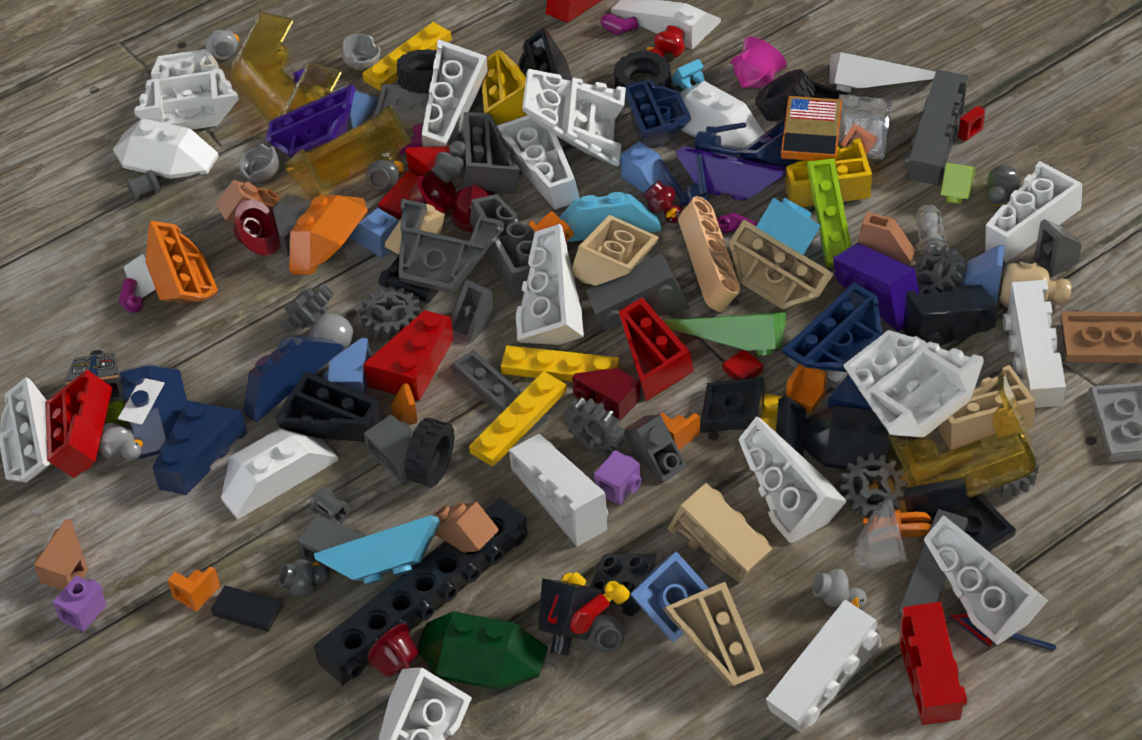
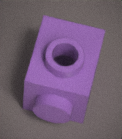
M614 450L594 473L595 484L605 492L608 500L621 505L630 493H635L641 484L640 463L633 457L623 455Z
M77 575L53 601L59 620L82 632L90 626L107 606L103 595V588L92 579L85 580Z

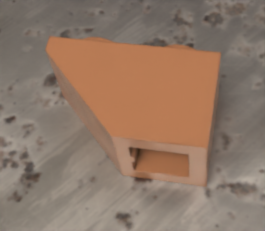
M233 180L216 205L225 221L234 223L235 210L244 200L253 199L260 201L273 214L274 206L279 201V197L270 189L263 190L249 182L242 183Z
M871 212L866 213L862 222L858 243L909 266L915 249L895 219Z
M477 501L465 504L460 502L450 507L445 505L433 515L439 517L441 523L435 535L463 553L479 551L499 531Z
M65 519L60 528L54 531L51 541L44 551L38 554L34 564L40 582L63 590L76 575L83 578L88 571L74 526L69 519Z

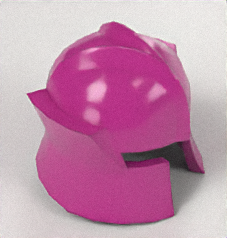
M753 36L744 38L742 51L730 62L734 66V73L742 88H763L773 80L778 72L787 67L785 58L775 47Z

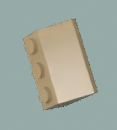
M609 215L579 245L572 266L573 276L585 284L596 286L627 275L657 243L659 237Z

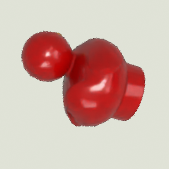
M668 25L665 31L656 34L654 38L655 46L647 47L646 50L651 53L660 54L661 57H665V53L677 58L685 50V43L683 41L685 33L675 26Z

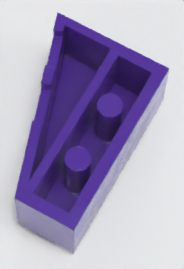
M856 243L835 256L833 262L837 281L846 289L853 283H856L875 294L878 298L880 317L897 332L903 329L906 291H915L916 294H919L915 269L860 243Z

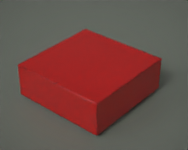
M978 105L960 118L958 138L965 142L983 130L985 109Z
M741 350L722 363V370L734 380L755 378L763 372L764 367L761 362L746 350Z

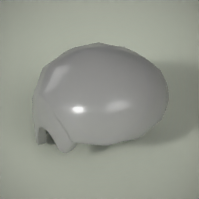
M361 33L351 34L344 38L342 57L350 68L364 71L379 62L380 47L375 46L374 39L370 35Z
M259 144L257 148L248 150L240 159V171L248 181L254 183L269 181L276 175L279 169V158L274 147L268 148L263 144Z
M327 313L312 324L309 337L331 339L341 343L346 349L351 344L353 328L350 322L342 316Z

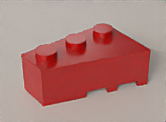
M427 310L419 314L363 364L367 387L397 395L402 385L408 383L414 400L420 401L454 340L451 317Z

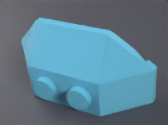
M613 192L603 197H596L594 195L583 196L581 199L574 200L559 217L574 232V235L567 242L585 240L609 215L649 233L661 231L658 215L650 211L630 194Z
M430 515L314 553V556L319 562L352 580L364 581L365 585L374 584L382 581V575L393 572L394 576L412 571L411 566L420 563L441 524L440 519Z

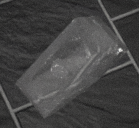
M892 499L877 504L856 540L857 547L854 548L857 563L863 566L864 571L907 561Z

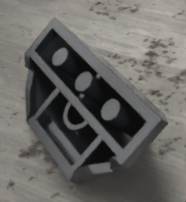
M542 28L524 41L522 47L524 51L519 59L518 66L525 76L528 69L561 75L564 80H572L567 60L547 29Z
M833 405L806 418L804 450L823 466L846 469L849 463L857 466L856 459L858 456L867 461L869 453H873L875 460H879L883 454L885 455V463L889 464L893 460L896 461L894 470L898 471L908 465L918 464L922 437L890 435L873 410ZM867 469L869 471H878L877 469Z

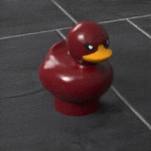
M659 180L656 181L643 193V196L647 199V208L653 213L664 211L666 221L673 224L677 223L682 210L679 206L671 204L675 198V190L671 186H663Z

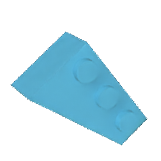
M784 197L782 202L775 198L772 199L756 227L804 255L821 225L810 219L811 212Z

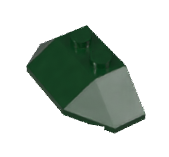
M452 611L425 624L417 650L434 675L440 679L502 690L520 684L529 678L535 679L540 677L548 647L516 623Z

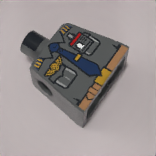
M94 350L89 356L73 359L64 386L88 369L113 387L109 403L125 401L114 353Z

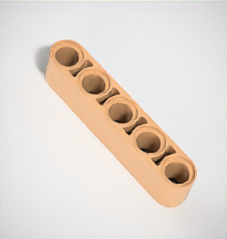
M695 196L679 215L678 222L703 298L710 308L717 312H722L740 292V285L711 204L704 198Z

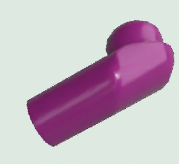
M606 14L600 20L602 27L615 35L635 30L639 27L636 17L622 20L613 14Z
M423 123L413 126L414 135L410 139L396 142L400 155L406 153V148L423 147Z
M736 213L721 215L717 218L722 233L737 231L743 220L748 221L754 226L758 224Z
M132 278L124 279L119 296V304L127 312L137 313L142 309L143 303L142 298L135 295L137 281Z

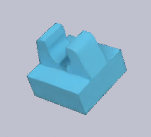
M700 59L692 61L678 68L671 76V80L675 87L679 85L683 90L692 86L690 80L696 82V84L705 81L702 73L704 66Z

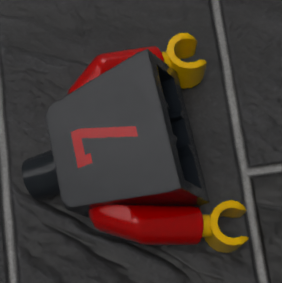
M578 572L573 574L565 573L561 581L543 578L538 627L541 631L553 634L550 652L569 656L572 638L588 639L596 616L610 606L609 602L613 600L616 604H622L629 598L630 592L624 585H620L617 581H610L605 586V594H602V590L585 586L586 580Z

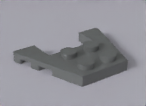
M402 199V220H400L401 245L399 253V278L401 282L453 294L505 227L503 221L479 216L470 241L420 230L428 209L426 204Z

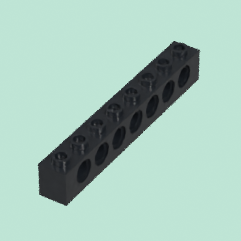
M500 497L484 510L499 531L479 551L463 553L446 541L423 558L420 563L414 565L412 571L403 574L314 645L318 664L342 686L350 679L358 677L363 669L369 665L367 657L370 649L387 631L399 624L405 623L409 628V632H411L419 623L428 620L445 602L453 600L466 585L475 582L487 568L500 562L503 556L513 547L521 545L528 536L526 517Z

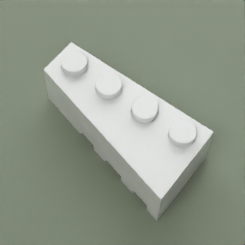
M438 39L429 99L422 129L423 147L450 146L456 141L461 130L463 113L469 112L486 76L487 57L485 55Z
M529 115L497 125L502 136L501 141L503 145L508 147L511 152V160L518 165L522 173L555 210L568 206L574 200L580 199L575 178L556 135L542 127Z
M1039 161L1035 166L1033 174H1028L1023 180V186L1011 194L1007 205H1002L986 224L985 251L998 245L1005 246L1003 261L1007 263L1037 241L1040 221L1046 219L1060 225L1081 210L1082 183Z
M1047 280L1012 282L1007 314H1003L1002 318L1003 329L1009 332L1008 350L1009 352H1014L1013 370L1016 374H1019L1020 380L1035 399V408L1062 406L1066 390L1060 353H1056V328H1051L1052 306L1051 302H1045L1046 292L1048 291Z
M537 434L509 450L511 469L576 547L607 530V516L609 514L606 508L605 492L560 453L551 442H548L542 435Z
M844 600L766 698L770 712L800 733L807 726H812L825 706L882 646L877 620L847 600Z

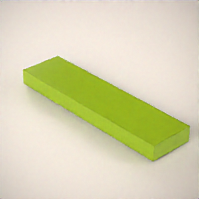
M831 158L810 161L806 164L817 223L821 225L819 235L826 268H833V258L852 247L835 159Z

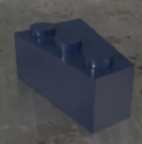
M187 400L152 467L159 490L187 495L211 471L210 466L220 456L224 457L229 452L228 448L237 438L242 439L247 434L242 411Z

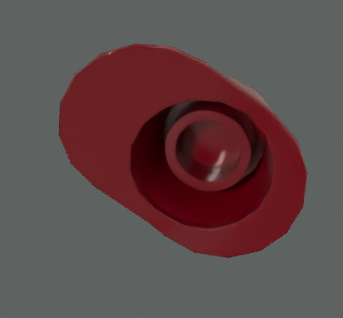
M430 170L417 179L416 184L409 192V198L411 201L432 205L435 210L445 213L452 207L456 189L451 181L446 184Z
M477 185L464 189L461 188L457 191L451 209V218L455 226L463 231L473 232L474 230L470 225L471 200L495 195V193L485 191L477 187Z
M253 199L241 202L235 210V221L233 223L235 237L256 254L268 256L276 253L280 247V238L270 209L262 202Z
M405 623L399 624L387 631L376 641L368 653L369 667H374L385 677L392 678L399 674L402 669L410 668V664L418 655V650L409 636V628Z

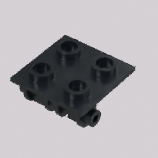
M604 554L590 587L602 590V594H605L606 584L610 581H617L620 585H624L631 594L639 583L655 568L654 562L657 554ZM631 596L622 604H616L613 600L609 602L610 605H621L623 608L622 612L627 616H634L640 610V606Z

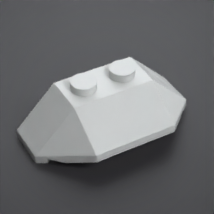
M703 81L680 92L691 116V121L682 131L694 138L697 132H706L707 126L718 127L745 122L747 124L745 128L716 133V135L721 137V146L742 150L764 134V131L744 102Z
M142 118L125 131L113 148L114 154L123 168L143 173L152 170L156 176L169 179L187 177L197 173L200 175L208 174L219 157L218 152L190 128Z
M27 377L5 393L4 402L6 406L0 421V450L5 478L8 481L27 483L53 465L47 461L45 407L47 400Z
M279 428L229 457L221 499L238 520L339 461L338 456L321 438Z

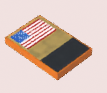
M789 96L781 158L809 161L834 158L836 162L842 100Z

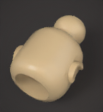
M1011 263L1006 265L1002 271L999 301L1008 308L1012 282L1047 280L1048 291L1046 292L1045 302L1049 300L1058 305H1066L1070 300L1071 282L1064 278L1056 281L1050 280L1049 272L1045 268L1037 266V263Z

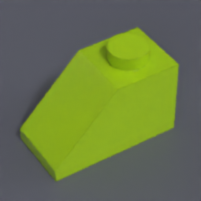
M946 162L941 195L947 196L946 202L962 204L963 199L970 198L975 167Z

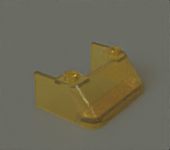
M259 11L231 65L230 78L261 115L270 122L275 118L329 95L342 72L338 69L308 63L298 83L295 84L283 71L289 60V53L287 47L282 43L293 20Z
M389 105L373 119L353 128L336 139L308 152H305L304 149L298 151L284 166L289 175L310 198L320 195L327 196L332 193L331 187L368 169L372 162L398 159L397 153L408 146L411 141L392 106Z
M1005 374L998 376V394L1003 402V406L999 407L993 414L992 422L996 431L993 435L940 454L937 445L928 438H918L908 442L906 436L890 435L888 432L889 439L912 487L964 478L968 498L1027 477L1034 471L1036 466L1035 452L1023 414Z

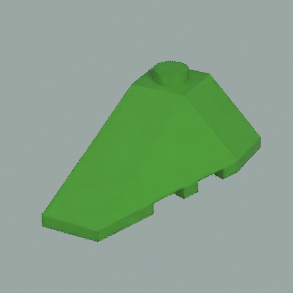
M786 312L757 313L740 316L727 315L713 318L669 319L663 321L672 330L747 351L756 350V355L774 354L773 349L782 348Z

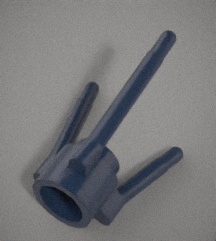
M742 122L718 127L707 126L706 132H697L695 149L742 158L737 156L740 154L739 150L721 146V137L716 135V133L745 128L747 124Z
M701 154L696 155L699 184L688 186L685 189L686 193L682 192L661 159L657 160L662 172L678 195L681 205H688L695 196L702 197L708 201Z

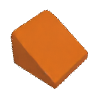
M405 383L392 401L390 409L396 419L411 425L417 423L418 419L410 385Z

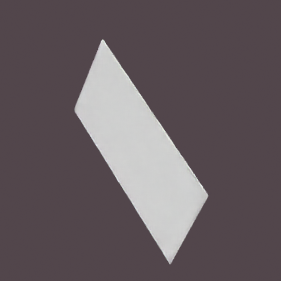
M144 254L124 266L127 278L137 281L135 295L141 298L155 290L145 264Z
M145 379L142 384L137 385L133 393L138 390L146 391L149 395V403L143 407H136L132 404L130 396L118 419L143 424L165 383Z

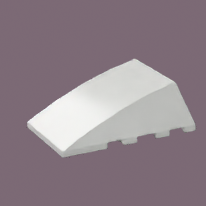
M207 49L158 56L151 72V80H148L145 85L146 92L141 94L139 99L140 106H136L134 113L140 119H150L193 130L218 126L239 98L236 91L232 90L229 80L225 79L222 69H219L218 63L211 52L207 51Z
M528 69L522 111L542 127L582 152L607 164L619 166L621 144L613 141L615 119L625 104L626 88L617 86L616 89L607 88L606 84L596 82L595 85L585 84L579 78H572L569 81L562 79L561 75Z
M888 330L843 366L890 435L925 437L971 400L984 360L979 355L965 356L961 350L952 348L950 351L940 349L939 344L932 342L923 344L919 342L918 338Z

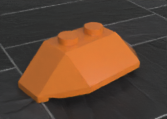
M320 195L311 201L309 208L298 218L296 225L290 231L289 271L292 275L313 274L318 269V265L327 261L341 248L368 211L364 198Z
M150 221L145 264L159 300L194 303L203 302L216 295L218 289L203 253L190 239L180 233L181 230L176 224Z

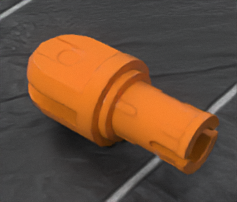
M894 510V514H891V517L863 518L864 537L893 535L896 541H903L902 538L925 536L931 529L932 525L928 523L932 520L925 512L900 513V510Z

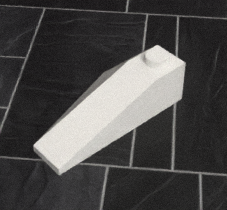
M620 0L611 8V13L621 18L636 17L639 26L654 33L665 31L668 25L681 29L685 33L683 38L685 47L690 49L697 46L721 23V18L689 4L679 2Z
M839 52L831 54L829 84L837 85V91L851 93L852 89L934 79L936 72Z
M557 224L537 231L534 234L528 260L530 265L528 279L523 281L522 291L524 292L522 305L518 306L516 311L517 341L520 343L560 345L584 337L582 310L562 226Z
M755 417L738 439L750 470L755 472L760 484L758 490L761 497H765L770 512L768 514L771 522L788 542L794 543L829 524L847 502L818 470L761 418Z
M943 515L923 539L940 569L948 578L957 598L962 602L972 624L997 645L1026 627L1047 603L1048 600L946 516Z
M423 668L402 669L389 697L378 740H446L449 735H453L460 727L472 697Z

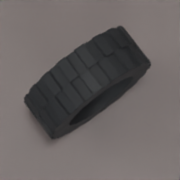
M437 50L410 51L405 55L403 54L400 59L398 58L397 79L402 89L419 94H429Z
M650 51L629 53L627 56L621 57L620 61H617L616 67H614L615 89L617 86L625 87L638 83L631 80L630 77L639 73L654 75L655 78L650 80L654 82V85L671 88L670 64L660 54L651 53Z
M795 69L769 82L757 94L755 104L767 121H778L786 118L789 96L812 97L815 88L802 69Z
M425 417L419 422L406 450L404 461L406 479L429 487H434V485L439 483L448 468L454 448L455 431L452 428V424Z

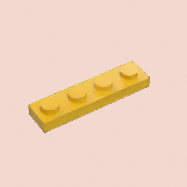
M432 22L381 59L373 67L363 72V81L381 92L383 84H392L398 80V58L400 59L403 54L405 55L410 51L437 50L438 39L448 43L452 40L451 32Z
M506 345L501 364V374L537 378L545 371L560 381L572 382V376L575 373L613 368L619 369V357Z
M543 371L469 446L470 453L494 467L567 392L566 384Z

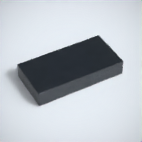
M785 395L778 399L776 433L803 457L806 408Z
M964 478L903 488L907 512H925L930 516L936 515L938 509L946 512L970 509Z
M224 585L211 608L213 616L269 632L282 609L281 601Z

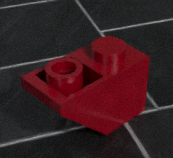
M617 368L575 373L572 376L573 396L578 400L580 397H583L586 402L589 399H593L594 403H602L604 410H611L613 412L612 416L620 421L641 400L640 381Z

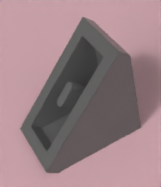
M466 279L453 312L451 323L454 336L472 343L494 318L492 290Z

